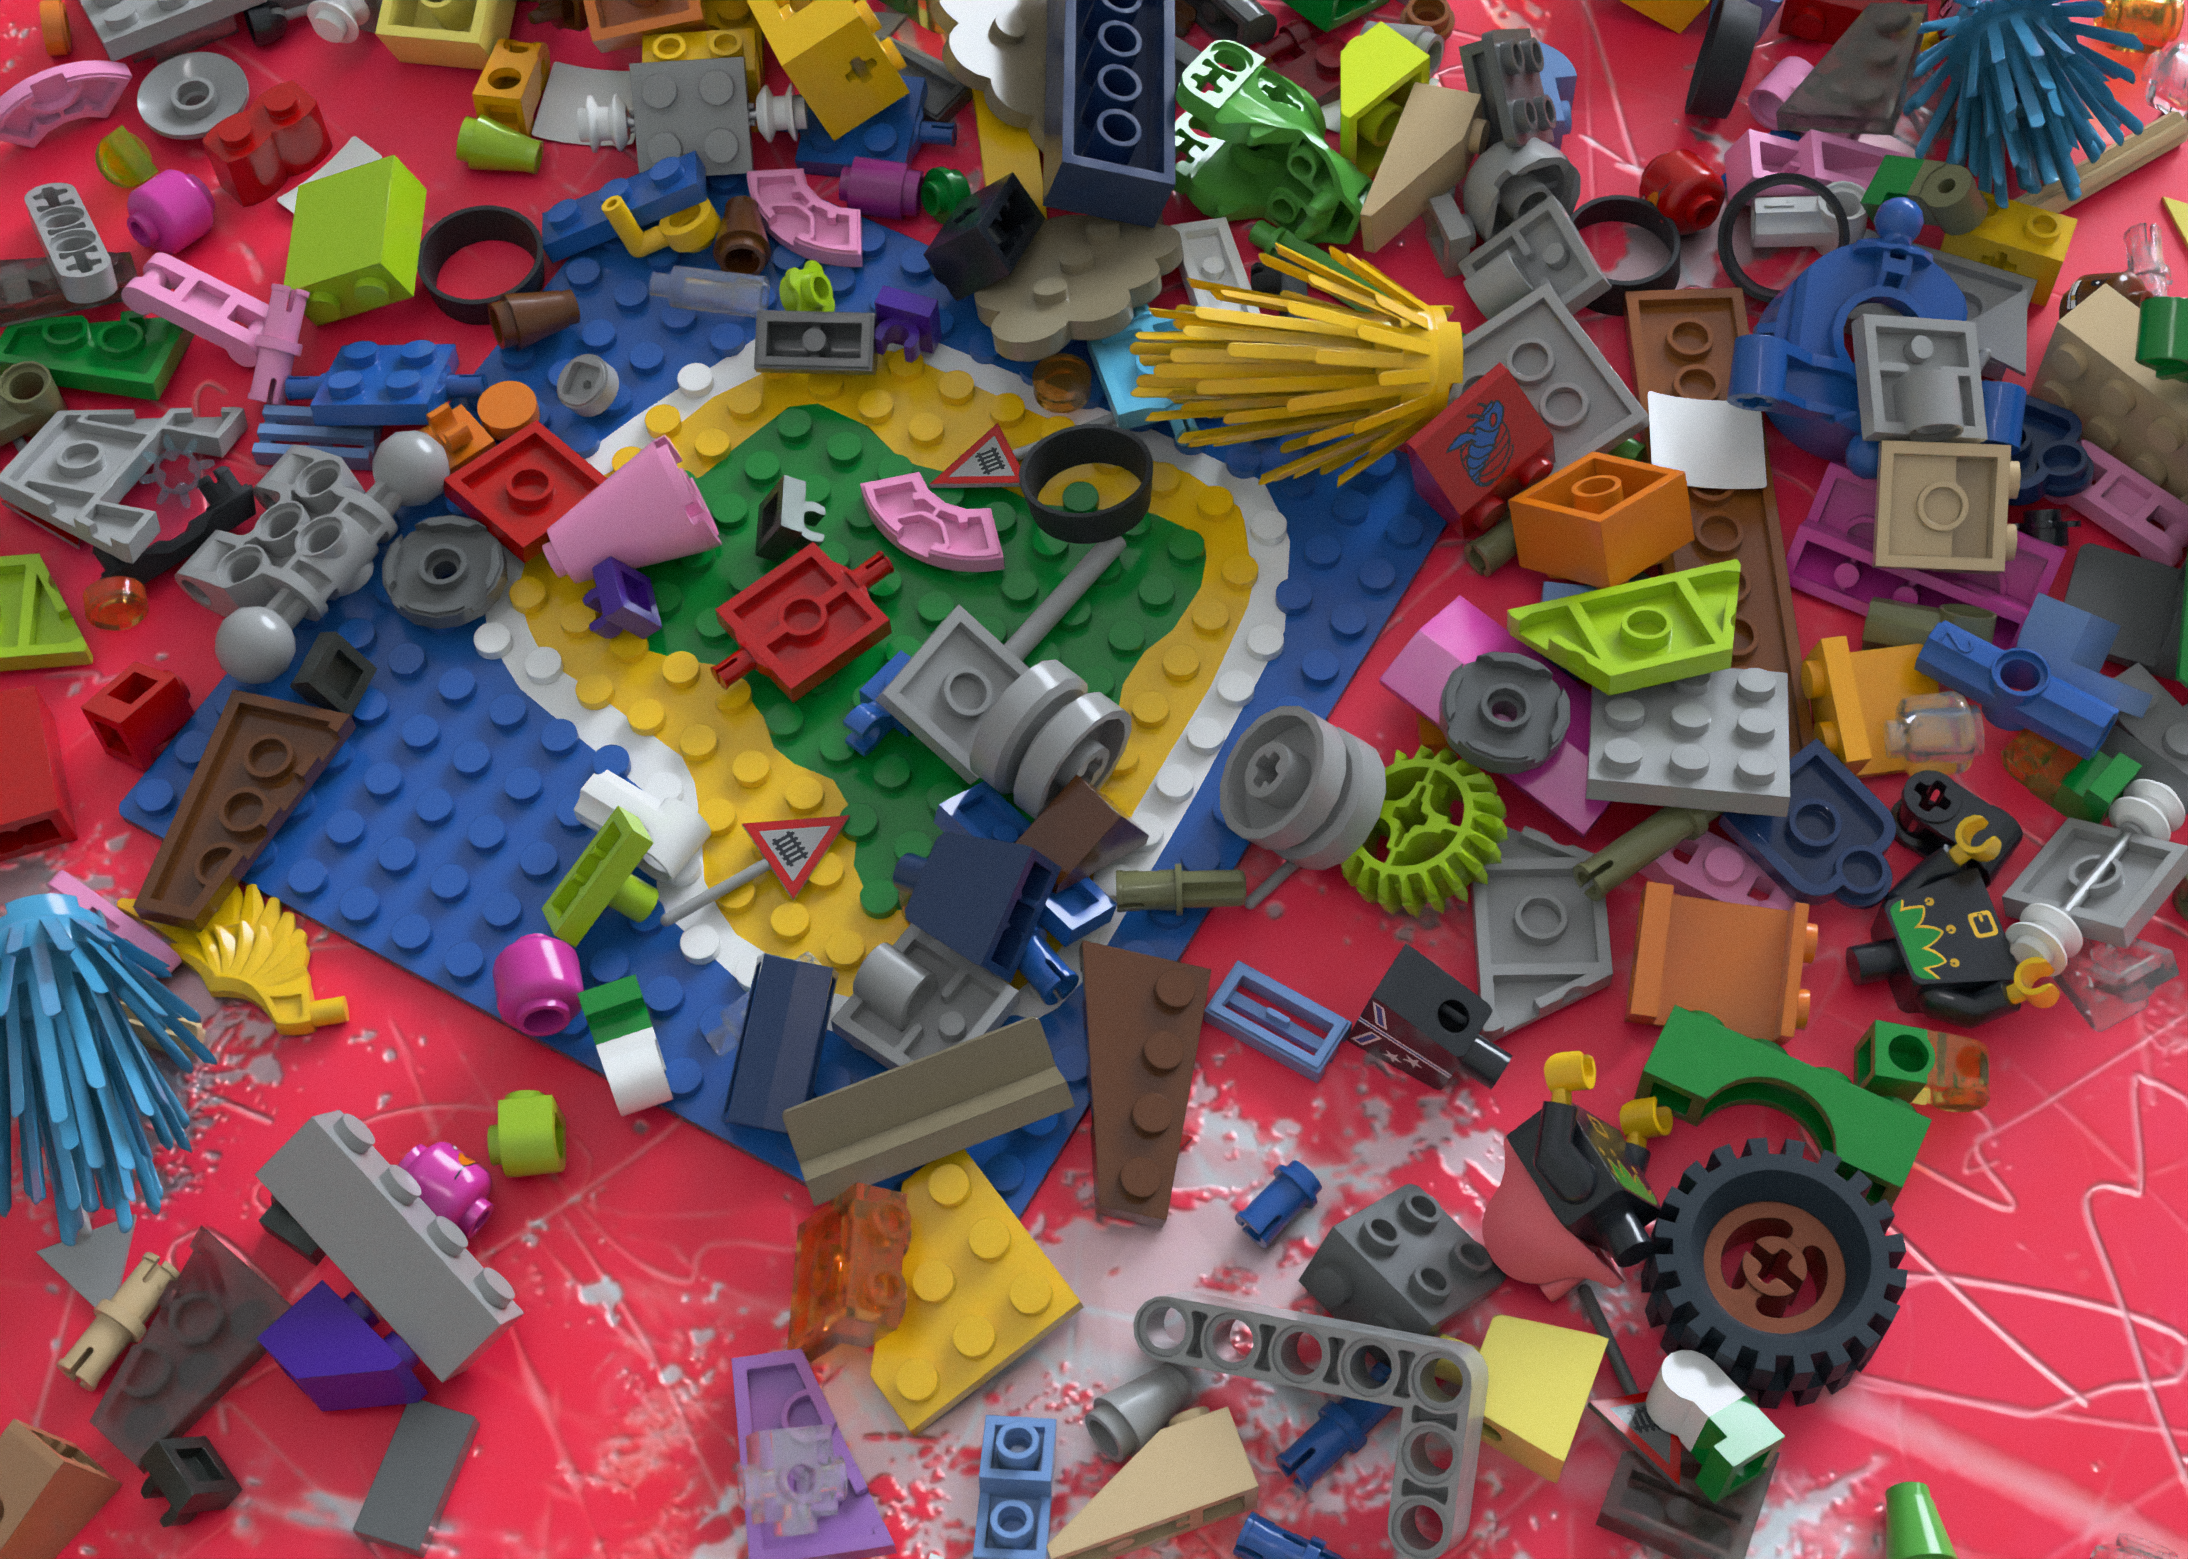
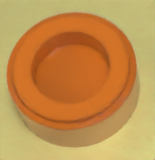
M61 0L40 1L42 33L48 56L69 55L72 52V38L65 3Z
M503 381L496 383L482 393L477 403V412L482 427L492 438L504 441L535 420L538 422L540 420V410L536 396L530 387L521 382Z

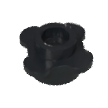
M2062 509L2023 511V523L2011 524H2016L2017 531L2056 546H2069L2068 527H2081V520L2062 521Z

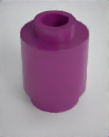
M856 156L852 167L844 166L842 168L839 181V200L847 201L848 208L860 209L861 215L902 221L906 215L918 217L922 207L920 192L924 184V172L912 170L910 163Z

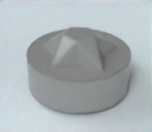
M584 354L572 359L561 371L557 382V394L560 401L573 412L583 417L596 416L605 411L614 401L619 388V378L615 369L603 359L593 354Z

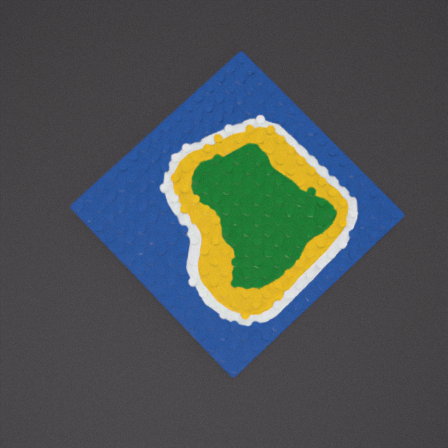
M747 173L706 176L707 198L710 200L721 221L725 211V204L729 199L735 196L750 197ZM862 216L863 267H842L819 263L832 286L835 301L834 312L875 313L876 315L874 302L883 285L938 299L942 338L934 354L921 351L919 357L910 363L905 361L904 346L890 343L884 355L878 354L875 375L756 372L754 369L757 310L786 311L780 299V282L788 269L793 267L799 270L804 269L805 262L810 261V259L790 251L765 230L771 248L770 260L759 275L741 280L726 275L715 261L713 247L716 238L709 247L700 252H676L668 246L642 258H636L628 252L618 236L570 256L542 290L563 291L571 289L578 303L580 323L570 325L568 328L520 351L515 350L514 347L501 349L497 345L474 373H485L488 388L503 381H517L530 387L536 396L539 406V422L606 478H609L658 437L665 434L671 440L683 460L677 463L679 469L683 468L689 478L693 477L719 532L717 536L721 540L722 545L709 551L635 569L651 580L662 624L661 629L645 639L625 629L611 639L599 636L590 631L589 624L600 618L603 613H598L583 603L584 596L596 587L595 579L576 584L568 574L558 578L551 568L544 551L524 564L502 544L501 546L507 560L508 580L500 599L483 616L462 626L442 629L415 625L397 613L383 586L382 563L390 544L401 534L404 539L409 533L415 531V524L428 518L448 515L470 518L445 496L443 490L442 494L426 505L401 506L392 517L397 524V532L388 542L376 544L379 553L372 560L374 564L373 574L364 586L349 595L340 596L337 600H327L328 611L320 620L313 621L303 617L292 630L295 636L296 652L285 673L270 683L259 684L239 682L227 673L119 805V813L126 823L163 842L232 690L318 707L316 704L307 703L289 686L297 675L319 633L336 631L377 668L352 715L356 729L239 883L244 886L256 884L262 896L268 899L271 897L280 899L282 906L607 1080L583 1009L563 1030L547 1036L524 1034L519 1029L512 1027L502 1020L497 1008L492 972L496 957L507 946L515 943L522 936L538 933L561 940L553 934L541 908L597 834L594 830L577 821L573 810L580 797L581 788L594 773L598 775L609 770L661 802L667 797H672L686 803L708 823L711 835L672 883H661L643 872L638 866L635 867L631 874L658 889V900L651 914L644 921L637 923L607 905L576 948L572 945L570 946L575 949L580 962L584 991L636 974L667 1069L665 1074L673 1096V1100L655 1106L805 1187L807 1185L789 1136L721 1122L757 957L767 953L797 961L833 967L839 973L812 1099L890 1070L835 1034L832 1029L831 1019L853 994L855 976L868 954L881 943L887 942L893 946L911 924V922L905 919V908L911 895L897 890L893 884V872L897 862L906 853H914L928 859L937 837L944 833L933 822L939 804L984 781L982 778H979L970 785L913 733L906 737L894 727L885 735L878 746L864 757L845 743L846 737L852 731L843 725V720L860 704L859 690L900 650L912 657L957 605L965 609L1004 645L1096 544L1069 543L1053 538L1042 531L1032 517L1021 487L930 488L929 484L997 423L1011 449L1015 450L1039 441L1061 429L1081 425L1112 413L1087 349V341L1071 339L1056 354L1036 361H1013L1002 357L995 350L991 327L983 324L978 318L975 293L956 301L947 287L934 277L928 261L923 256L929 245ZM660 220L640 228L642 231L659 225ZM584 354H593L603 359L615 369L619 378L618 392L612 404L602 413L592 417H583L576 414L560 401L557 394V382L563 368L572 359ZM453 398L449 403L451 409L462 404L482 426L477 412L479 398ZM1224 417L1194 418L1199 430L1239 425L1225 424L1223 422ZM1168 420L1127 429V431L1139 437L1146 444L1153 459L1152 491L1149 509L1144 518L1134 528L1121 535L1126 542V548L1022 661L1031 668L1041 661L1058 660L1087 683L1088 693L1101 692L1131 716V733L1125 751L1100 791L1107 795L1149 835V838L1144 846L1088 876L1116 903V870L1175 869V864L1181 863L1182 871L1236 870L1253 843L1243 839L1228 828L1220 810V782L1227 758L1241 734L1261 715L1279 706H1301L1328 722L1449 525L1416 492L1409 454L1395 449L1338 488V476L1353 467L1354 462L1368 454L1369 451L1325 475H1320L1321 467L1295 479H1293V474L1276 482L1272 481L1264 485H1258L1262 474L1355 434L1340 436L1284 454L1279 450L1284 442L1323 429L1213 447L1214 444L1192 448L1188 447L1189 443H1187V446H1181L1176 442L1175 434ZM494 439L496 445L502 442L501 440ZM1023 460L1018 461L1020 467ZM1106 463L1082 464L1066 469L1051 478L1041 489L1037 500L1047 507L1063 512H1095L1110 508L1124 501L1139 488L1141 482L1130 471L1116 465ZM920 472L928 490L945 503L965 509L991 508L1004 557L1005 569L990 572L954 571L929 565L909 556L888 541L873 523L865 508L860 484ZM783 475L805 481V501L818 503L826 509L825 516L815 527L804 525L810 531L824 535V541L819 548L832 561L853 570L880 550L884 553V557L887 556L894 567V573L889 574L867 590L870 600L890 619L892 633L794 703L770 677L756 670L749 672L729 686L727 690L721 687V683H717L710 670L712 666H716L739 650L736 641L719 625L715 609L799 552L790 547L778 562L755 556L759 504ZM454 574L445 575L441 579L449 578ZM997 791L1031 824L1035 821L1033 817L1014 804V793L1002 795ZM850 815L849 820L794 901L770 869L667 927L661 924L660 918L663 914L764 859L742 827V823ZM1116 906L1109 923L1067 947H1064L1047 931L1046 942L1065 964L1079 976L1077 986L1065 999L1062 1000L1056 990L1053 991L1058 998V1002L1054 1005H1046L1041 1000L1039 993L1018 969L1011 983L1006 982L1019 991L1020 1003L1000 1028L1031 1016H1035L1040 1020L1055 1065L1066 1080L1075 1107L965 1148L1019 1221L1023 1218L1091 1107L1086 1066L1088 1064L1086 1029L1083 1026L1082 1001L1084 999L1083 977L1079 965V947L1082 940L1180 962L1213 907L1183 908V916H1176V910H1140L1117 913ZM926 1164L831 1201L894 1234L902 1182Z

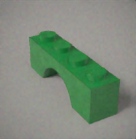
M1674 1005L1643 1069L1634 1097L1635 1099L1655 1096L1657 1098L1656 1107L1668 1106L1674 1117L1696 1127L1712 1114L1736 1105H1760L1778 1110L1793 1118L1810 1134L1818 1147L1820 1155H1822L1825 1149L1842 1158L1835 1172L1836 1174L1848 1181L1859 1170L1873 1183L1865 1198L1870 1206L1886 1199L1891 1209L1903 1188L1932 1119L1917 1113L1912 1105L1900 1098L1878 1096L1852 1084L1847 1076L1835 1069L1811 1066L1789 1056L1781 1046L1772 1041L1761 1038L1751 1039L1726 1028L1717 1017L1699 1010L1688 1011L1677 1005Z

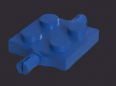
M901 76L910 93L833 141L807 104L808 129H798L801 137L795 163L797 169H804L805 174L840 177L844 166L852 167L856 156L912 164L913 158L921 149L923 143L955 147L957 124L955 122L925 121L923 107L928 96L925 77Z
M416 340L405 345H377L372 341H358L349 345H342L329 371L322 373L320 376L288 375V378L285 380V393L289 401L313 400L310 407L315 426L429 425L426 414L445 402L451 401L453 398H480L482 393L488 388V382L485 373L455 374L459 367L455 344H434L428 340Z

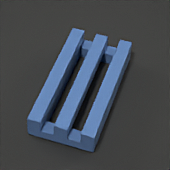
M264 404L262 415L265 422L259 423L257 430L260 441L259 443L254 442L252 454L257 464L275 465L293 445L275 444L276 441L308 442L310 445L301 446L318 449L342 457L349 469L372 471V461L379 447L384 425L315 426L311 407ZM333 444L362 445V446H364V447H363V448L333 447Z
M1237 960L1204 1009L1205 1022L1317 1084L1325 1074V1067L1329 1062L1332 1063L1338 1053V1047L1342 1041L1345 1043L1352 1029L1351 1021ZM1239 985L1328 1033L1327 1037L1324 1040L1293 1023L1289 1017L1270 1007L1262 1006L1237 992L1236 989ZM1227 1005L1228 1007H1230V1008L1236 1010L1237 1012H1239V1013L1245 1015L1246 1017H1248V1018H1250V1019L1256 1021L1257 1023H1259V1024L1265 1026L1266 1028H1268V1029H1270V1030L1276 1032L1277 1034H1279V1035L1285 1037L1286 1039H1288V1040H1290V1041L1296 1043L1297 1045H1299V1046L1305 1048L1306 1050H1308V1051L1314 1053L1315 1055H1314V1056L1311 1055L1310 1053H1308V1052L1302 1050L1301 1048H1299V1047H1297V1046L1291 1044L1290 1042H1288V1041L1282 1039L1281 1037H1279V1036H1277V1035L1271 1033L1270 1031H1268V1030L1262 1028L1261 1026H1259V1025L1253 1023L1252 1021H1250V1020H1248V1019L1242 1017L1241 1015H1239V1014L1233 1012L1232 1010L1226 1008L1225 1006Z

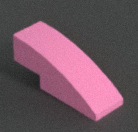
M1748 129L1724 154L1728 202L1749 183L1764 176L1777 173L1801 174L1813 178L1825 186L1838 181L1853 182L1867 190L1885 155L1909 156L1908 154L1810 129L1799 141ZM1777 185L1767 188L1753 197L1818 196V194L1798 185ZM1752 198L1745 205L1751 206Z

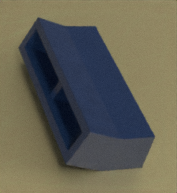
M767 953L757 957L721 1122L789 1136L782 1119L783 1111L812 1100L839 975L833 967L797 961Z

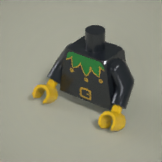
M1971 815L1964 818L1955 830L1957 844L1954 847L1944 844L1914 866L1887 893L1886 897L1882 900V905L1870 930L1872 942L1850 946L1846 949V965L1849 976L1855 985L1860 986L1887 980L1896 1004L1901 1011L1905 1013H1924L1929 1018L1965 1029H1973L2017 1012L2021 1008V1002L2026 1000L2035 1007L2049 1008L2056 1004L2060 995V991L2052 983L2032 989L2037 979L2050 976L2054 973L2055 969L2046 959L2040 957H2030L2017 965L2014 955L2010 953V945L1978 868L1966 870L1965 863L1971 858L1979 862H1988L1995 859L2001 850V841L1996 836L1990 837L1980 846L1971 847L1973 836L1977 832L1984 830L1989 824L1983 816Z
M1579 1050L1556 1053L1548 1058L1544 1066L1546 1084L1552 1092L1551 1102L1543 1101L1540 1111L1510 1132L1506 1137L1561 1224L1569 1232L1605 1251H1609L1618 1267H1631L1645 1260L1654 1250V1244L1644 1227L1659 1217L1661 1206L1645 1178L1651 1152L1646 1149V1142L1648 1138L1670 1134L1673 1126L1672 1111L1668 1106L1656 1107L1657 1098L1655 1096L1627 1102L1621 1107L1619 1112L1621 1128L1627 1137L1625 1141L1618 1129L1572 1102V1091L1590 1090L1595 1086L1596 1067L1593 1057L1589 1054L1583 1055Z

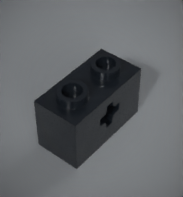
M1012 172L960 200L923 256L928 261L934 277L947 287L956 301H959L1011 274L1046 218Z

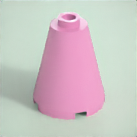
M665 434L649 443L547 529L550 542L542 545V548L558 578L568 574L576 584L593 580L592 568L610 556L633 569L709 551L722 545L721 540L717 536L719 535L717 526L693 477L689 478L683 468H678L677 463L683 460L671 440Z

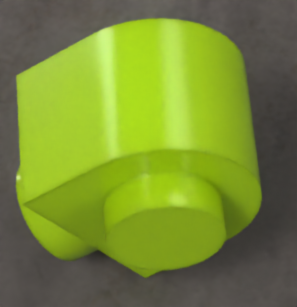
M519 1090L507 1094L504 1100H498V1124L489 1125L487 1135L488 1152L492 1165H502L507 1178L563 1172L566 1165V1118L552 1094L545 1095L535 1090Z

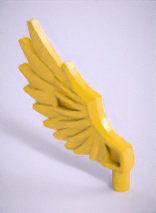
M237 884L202 932L140 919L133 908L136 899L121 898L117 901L116 906L124 914L141 922L172 942L168 946L179 955L183 964L201 977L212 997H232L248 1000L268 1015L279 1034L292 1036L306 1035L317 1032V1027L349 1022V1009L345 996L315 1001L311 985L312 978L307 970L311 955L306 946L307 934L302 929H296V918L293 913L284 912L282 915L280 899L271 897L265 906L256 884L246 886L245 897Z

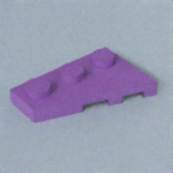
M802 1348L731 1358L749 1559H862L897 1553L890 1533L874 1504L868 1487L846 1445Z

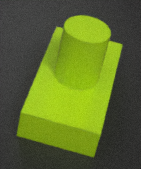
M619 805L541 908L553 934L575 948L607 905L639 923L651 914L658 900V889L631 874L654 842L640 819Z

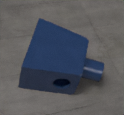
M945 832L937 837L928 859L914 853L904 854L895 866L893 884L897 890L911 895L905 908L906 920L996 977L1011 983L1062 867L1027 845Z

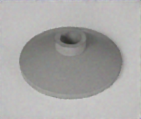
M211 52L186 53L164 61L145 77L138 90L137 107L145 124L159 135L179 140L203 138L223 119L243 112L249 99V84L242 68L226 56Z

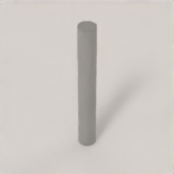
M1119 536L1108 541L1096 543L1010 637L1004 646L1023 661L1126 548L1125 540Z

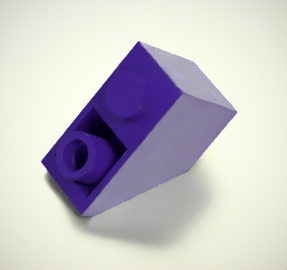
M323 1280L256 1338L282 1371L322 1412L418 1403L428 1394L412 1372V1369L421 1361L410 1347L394 1331H391L382 1339L373 1330L380 1321L371 1309L353 1291L341 1299Z

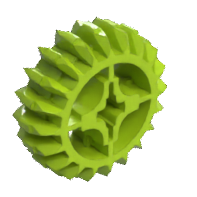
M1421 744L1413 759H1409L1405 753L1396 749L1394 764L1385 768L1386 794L1379 819L1366 841L1346 861L1340 863L1343 869L1342 874L1351 886L1357 888V891L1365 901L1370 902L1372 905L1379 902L1382 908L1392 915H1395L1404 906L1408 914L1419 918L1426 903H1430L1435 911L1444 914L1446 898L1455 895L1458 899L1468 902L1466 886L1472 881L1488 885V874L1483 868L1484 865L1502 863V853L1497 844L1509 840L1507 836L1508 829L1502 821L1507 817L1506 807L1500 796L1497 795L1498 789L1491 777L1481 772L1479 767L1467 763L1463 758L1459 760L1456 753L1450 751L1447 747L1434 756L1431 749H1427ZM1453 800L1464 804L1461 826L1453 825L1450 822L1453 815L1449 809ZM1380 835L1389 838L1386 847L1390 853L1385 863L1377 860V846Z

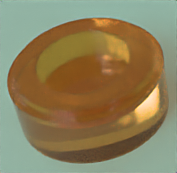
M1068 353L1054 354L1042 359L1033 370L1034 398L1041 407L1054 413L1073 412L1083 407L1091 397V370L1087 363L1078 356Z
M112 576L97 580L90 584L82 595L86 620L92 626L103 630L118 631L131 628L140 623L149 611L144 585L138 580L126 576Z

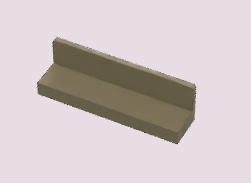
M1031 1016L785 1109L782 1113V1119L813 1204L817 1206L1075 1107L1067 1082L1055 1065L1041 1022L1037 1017Z

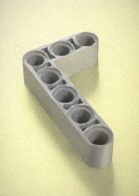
M1176 1292L1157 1296L1146 1301L1139 1308L1133 1322L1134 1337L1140 1349L1147 1356L1159 1361L1403 1408L1388 1516V1535L1393 1547L1407 1559H1436L1455 1548L1465 1538L1470 1523L1489 1381L1486 1362L1473 1346L1454 1340L1195 1292ZM1170 1308L1176 1309L1185 1321L1186 1332L1180 1344L1174 1342L1167 1335L1164 1328V1319ZM1236 1320L1244 1322L1253 1335V1347L1247 1357L1239 1354L1233 1348L1230 1341V1331ZM1304 1332L1312 1335L1319 1342L1322 1350V1359L1316 1370L1306 1367L1297 1354V1344ZM1372 1345L1382 1348L1390 1358L1392 1372L1386 1383L1374 1380L1366 1369L1365 1357ZM1441 1358L1452 1361L1462 1374L1463 1385L1457 1397L1445 1394L1437 1386L1434 1370ZM1430 1432L1443 1435L1451 1445L1453 1459L1448 1469L1435 1466L1425 1453V1440ZM1419 1505L1432 1508L1439 1515L1443 1525L1440 1541L1426 1539L1418 1531L1415 1524V1513Z

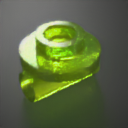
M123 125L101 139L97 145L95 152L97 167L105 179L118 187L132 188L138 186L159 172L152 163V157L146 144L136 135L129 133Z

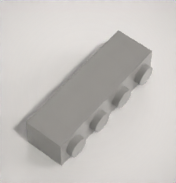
M341 1110L312 1116L259 1169L255 1176L442 1383L468 1370L524 1314L522 1309L513 1301L515 1298L513 1288L501 1274L491 1268H483L466 1249L468 1246L466 1236L456 1224L446 1217L436 1216L419 1197L422 1192L417 1181L403 1168L397 1165H390L373 1146L375 1138L370 1129L361 1120L351 1114H344Z

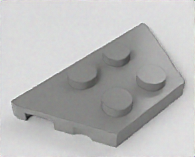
M1524 826L1522 832L1507 827L1509 840L1497 844L1502 853V863L1484 865L1483 867L1488 874V885L1474 881L1470 883L1478 996L1493 1009V1012L1481 1029V1036L1491 1042L1610 986L1613 976L1606 896L1598 902L1591 900L1584 893L1594 885L1592 880L1579 888L1573 876V867L1581 861L1584 862L1593 856L1594 853L1574 845L1565 846L1558 844L1549 835L1528 826Z

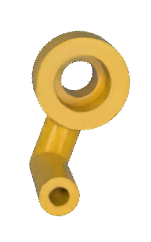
M612 196L606 199L601 206L603 213L628 252L636 258H642L668 246L676 252H700L714 242L721 224V219L708 198L704 202L660 219L659 225L642 231L621 196Z

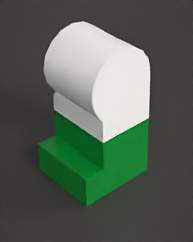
M636 974L577 993L621 1117L673 1100L665 1074L667 1069Z
M1680 1350L1666 1357L1647 1395L1646 1408L1652 1421L1662 1430L1677 1435L1680 1438V1442L1702 1465L1695 1483L1714 1504L1766 1473L1785 1438V1435L1715 1362L1706 1355L1696 1351Z

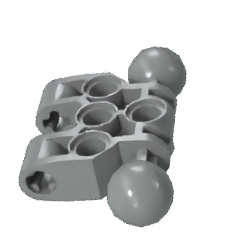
M416 430L395 432L380 443L372 461V473L375 483L367 492H365L342 457L295 444L285 452L253 488V494L266 509L256 522L254 529L245 535L215 530L174 575L178 585L194 601L226 617L223 619L215 637V654L224 671L239 682L259 684L270 683L288 670L296 652L295 636L292 631L303 617L313 621L320 620L328 611L327 600H337L340 596L349 595L359 590L368 582L374 569L372 560L379 553L376 544L388 542L397 532V524L392 516L401 506L426 505L442 494L444 479L450 475L446 452L441 444L424 432Z

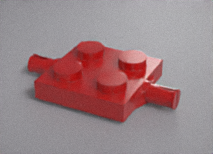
M812 542L716 608L715 612L719 625L736 641L739 650L710 668L717 683H721V687L727 690L729 686L749 672L756 670L770 677L793 703L892 633L890 619L870 600L867 591L883 578L894 573L891 561L887 556L884 557V553L879 550L861 565L850 570L832 561Z

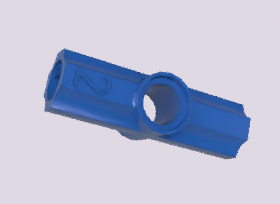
M1946 620L1942 623L1938 622L1929 634L1914 667V670L1981 704L1984 716L1994 726L2007 731H2020L2027 728L2088 761L2095 757L2104 744L2120 711L2051 675L2049 664L2036 651L2026 648H2011L2004 651ZM2010 688H2016L2022 691H2015Z

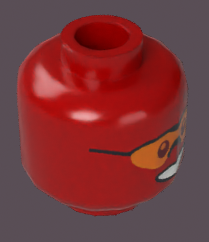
M1688 149L1673 150L1656 156L1646 166L1641 177L1639 198L1653 203L1663 216L1671 218L1678 229L1679 236L1690 235L1709 227L1717 219L1725 199V184L1721 176L1698 154Z

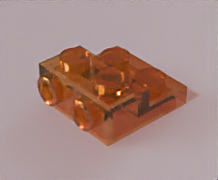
M856 1182L798 1225L787 1350L802 1348L807 1361L813 1362L840 1343L868 1348L898 1329L907 1304V1286L902 1275V1263L908 1251L912 1234L911 1215L907 1208V1194Z

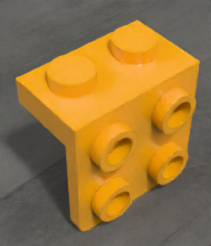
M1846 635L1821 638L1802 661V688L1806 698L1810 699L1815 721L1813 737L1814 739L1818 738L1857 778L1923 770L1920 766L1937 759L1939 760L1938 768L1946 765L1943 764L1942 757L1950 754L1947 763L1952 758L1953 751L1938 683L1932 678L1914 670L1916 659L1924 646L1923 644L1850 652ZM1914 708H1916L1919 723L1927 727L1917 725Z

